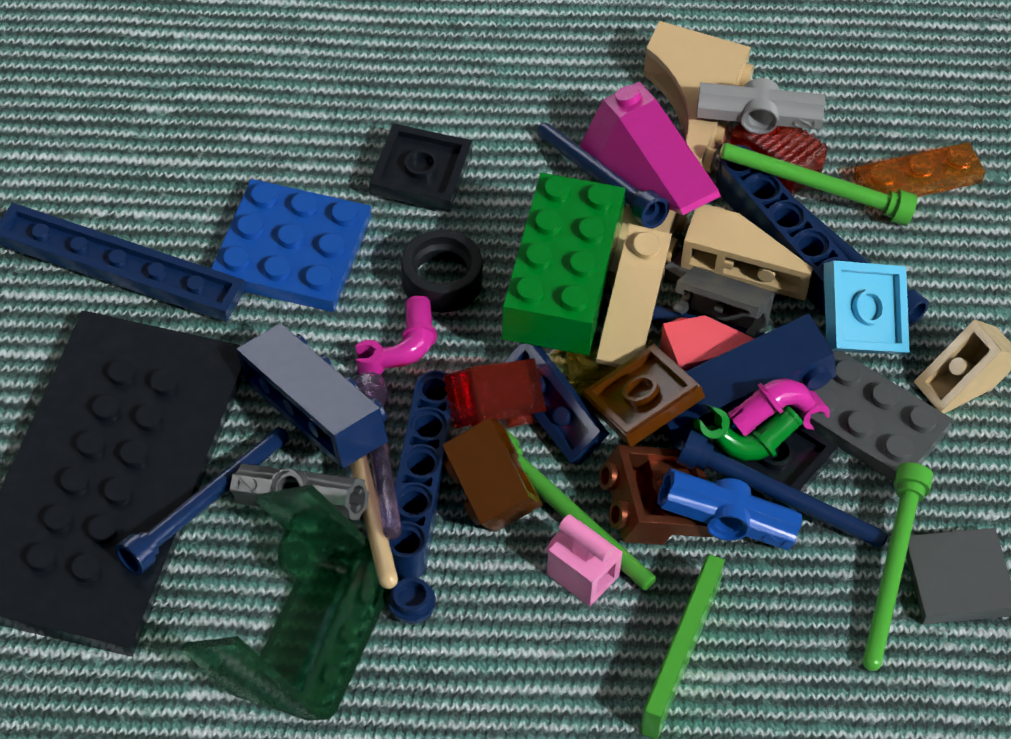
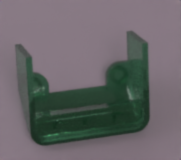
M311 484L261 493L256 499V502L285 529L278 546V561L283 572L295 582L261 655H258L238 636L186 642L181 649L188 658L231 695L307 721L326 720L337 712L391 589L383 588L379 583L369 540Z

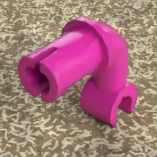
M412 296L406 300V328L402 333V341L399 344L382 347L377 341L365 340L355 345L358 357L356 364L360 376L374 378L382 374L385 368L411 365L420 361L429 351L430 347L437 341V331L432 326L431 304L427 297Z
M782 378L772 380L765 385L762 383L758 384L759 389L752 396L727 413L746 437L755 427L777 411L781 414L783 412L782 408L786 405H791V408L802 419V425L806 429L814 430V427L810 424L811 414L823 412L829 418L830 410L816 392L809 390L798 381Z

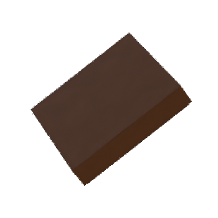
M655 344L581 392L585 403L630 447L705 398L701 385Z

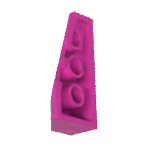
M641 82L624 86L615 94L602 100L580 144L581 148L636 189L641 191L653 190L668 201L669 209L680 215H684L721 197L718 188L658 101Z

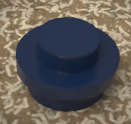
M416 577L400 580L391 589L388 596V607L391 614L400 622L407 624L425 621L432 615L436 606V597L433 589L424 580Z

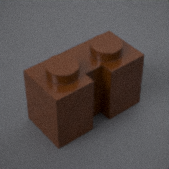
M489 417L443 444L449 458L444 461L446 470L456 485H462L468 499L463 501L464 507L476 525L481 524L497 532L543 506L528 474L523 471L518 458L520 457L505 427Z

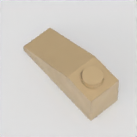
M706 204L695 209L684 239L680 266L689 270L695 266L804 301L806 300L813 270L810 265L740 213Z
M629 224L596 363L618 368L645 350L672 233Z

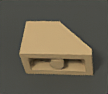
M974 319L913 382L936 409L945 414L993 389L1011 371V342L997 327Z

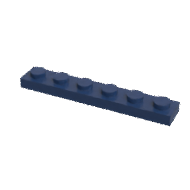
M13 202L0 220V246L224 322L228 321L245 292V282L243 279Z

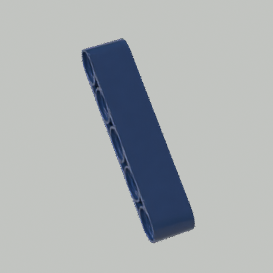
M735 145V146H739V147H742V148L751 150L749 147H746V146H743V145ZM720 158L716 179V187L720 195L734 212L740 213L813 268L807 297L816 308L825 313L824 263L830 261L850 262L848 258L776 176Z
M439 370L423 373L415 384L386 528L399 581L408 577L420 578L425 573L430 554L446 468L444 461L448 457L443 444L451 440L456 403L455 381L449 374ZM416 473H426V474H425V475H417ZM409 511H419L420 513L410 514V513H407V512H409ZM401 550H412V551H414V552L407 553V554H403V553H400L399 551H401Z

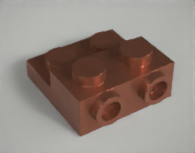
M618 444L606 462L602 464L599 472V483L603 490L610 491L613 502L609 510V522L612 528L620 529L623 542L664 545L671 535L713 537L708 532L706 523L661 509V506L657 505L658 491L664 475L670 468L707 480L704 470L694 467L692 471L676 463L681 450L643 446L630 447L629 445Z

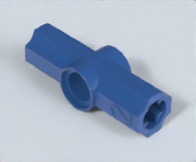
M670 468L663 477L657 495V505L661 506V509L706 523L708 532L721 540L734 541L746 536L789 550L796 542L802 524L801 513L752 496L751 488L748 484L738 479L724 478L713 483Z

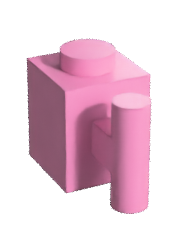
M569 514L561 521L559 525L560 532L552 538L547 547L546 575L590 607L620 576L622 551Z

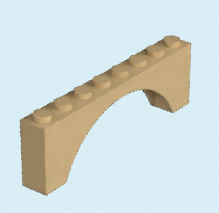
M659 21L646 48L643 76L655 84L669 100L679 118L684 141L707 173H711L718 151L714 148L716 143L724 144L730 121L696 117L700 82L744 87L752 79L754 65L748 64L751 47ZM630 205L624 207L622 225L607 281V288L613 289L629 224L644 227L632 217ZM669 209L664 222L658 227L653 228L672 233L667 263L671 262L676 254L679 239L675 237L678 231L685 233L692 211L680 215ZM664 270V272H663V276H662V280H661V284H660L659 291H660V289H661V286H662V283H663V280H664L665 270Z

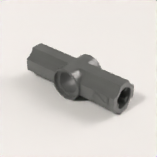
M251 464L240 465L237 472L232 474L230 491L233 492L235 497V503L351 520H359L363 511L367 509L369 492L366 490L365 480Z

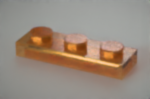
M967 142L857 166L854 170L853 179L857 185L888 194L890 191L897 192L901 189L921 197L983 183L986 171L971 144Z

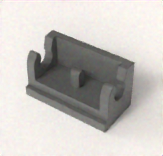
M694 266L677 281L675 292L682 294L680 301L673 307V312L683 315V313L691 310L748 329L746 335L757 338L767 330L775 292Z

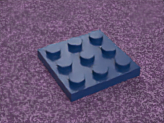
M251 179L211 269L243 279L245 282V292L334 312L372 217L371 205Z

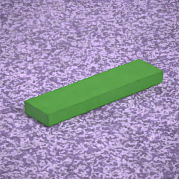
M711 554L705 558L643 709L640 730L642 731L641 734L658 739L719 589L725 559Z

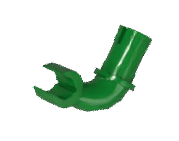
M706 404L707 408L714 414L715 425L706 427L701 420L692 417L693 426L697 432L712 438L726 455L742 462L759 461L768 456L774 458L777 455L775 449L803 424L802 419L788 405L782 408L783 412L781 414L777 411L746 437L729 427L730 422L727 413L716 406Z

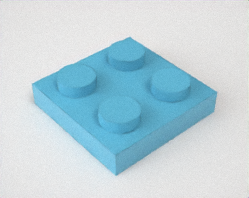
M846 261L824 263L826 341L832 351L892 355L910 353L906 266Z

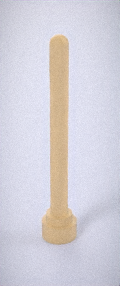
M367 455L350 464L353 478L365 480V487L369 492L368 506L362 513L379 583L383 588L391 589L396 586L398 576Z

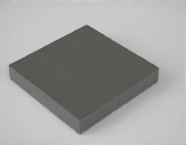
M996 528L910 536L906 560L923 625L1011 616V580Z

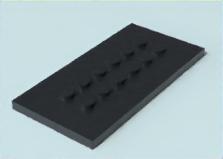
M82 310L0 490V626L133 657L183 528L159 547V553L155 556V563L141 575H134L124 568L116 556L115 546L131 533H147L198 492L244 376L236 350L241 345Z

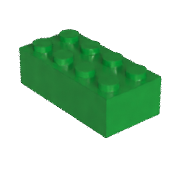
M540 172L503 305L502 339L589 356L622 225L626 188Z

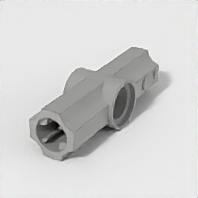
M766 78L750 80L744 87L700 82L696 117L741 122L747 131L755 134L772 132L777 126L822 130L825 95L780 90L774 81Z

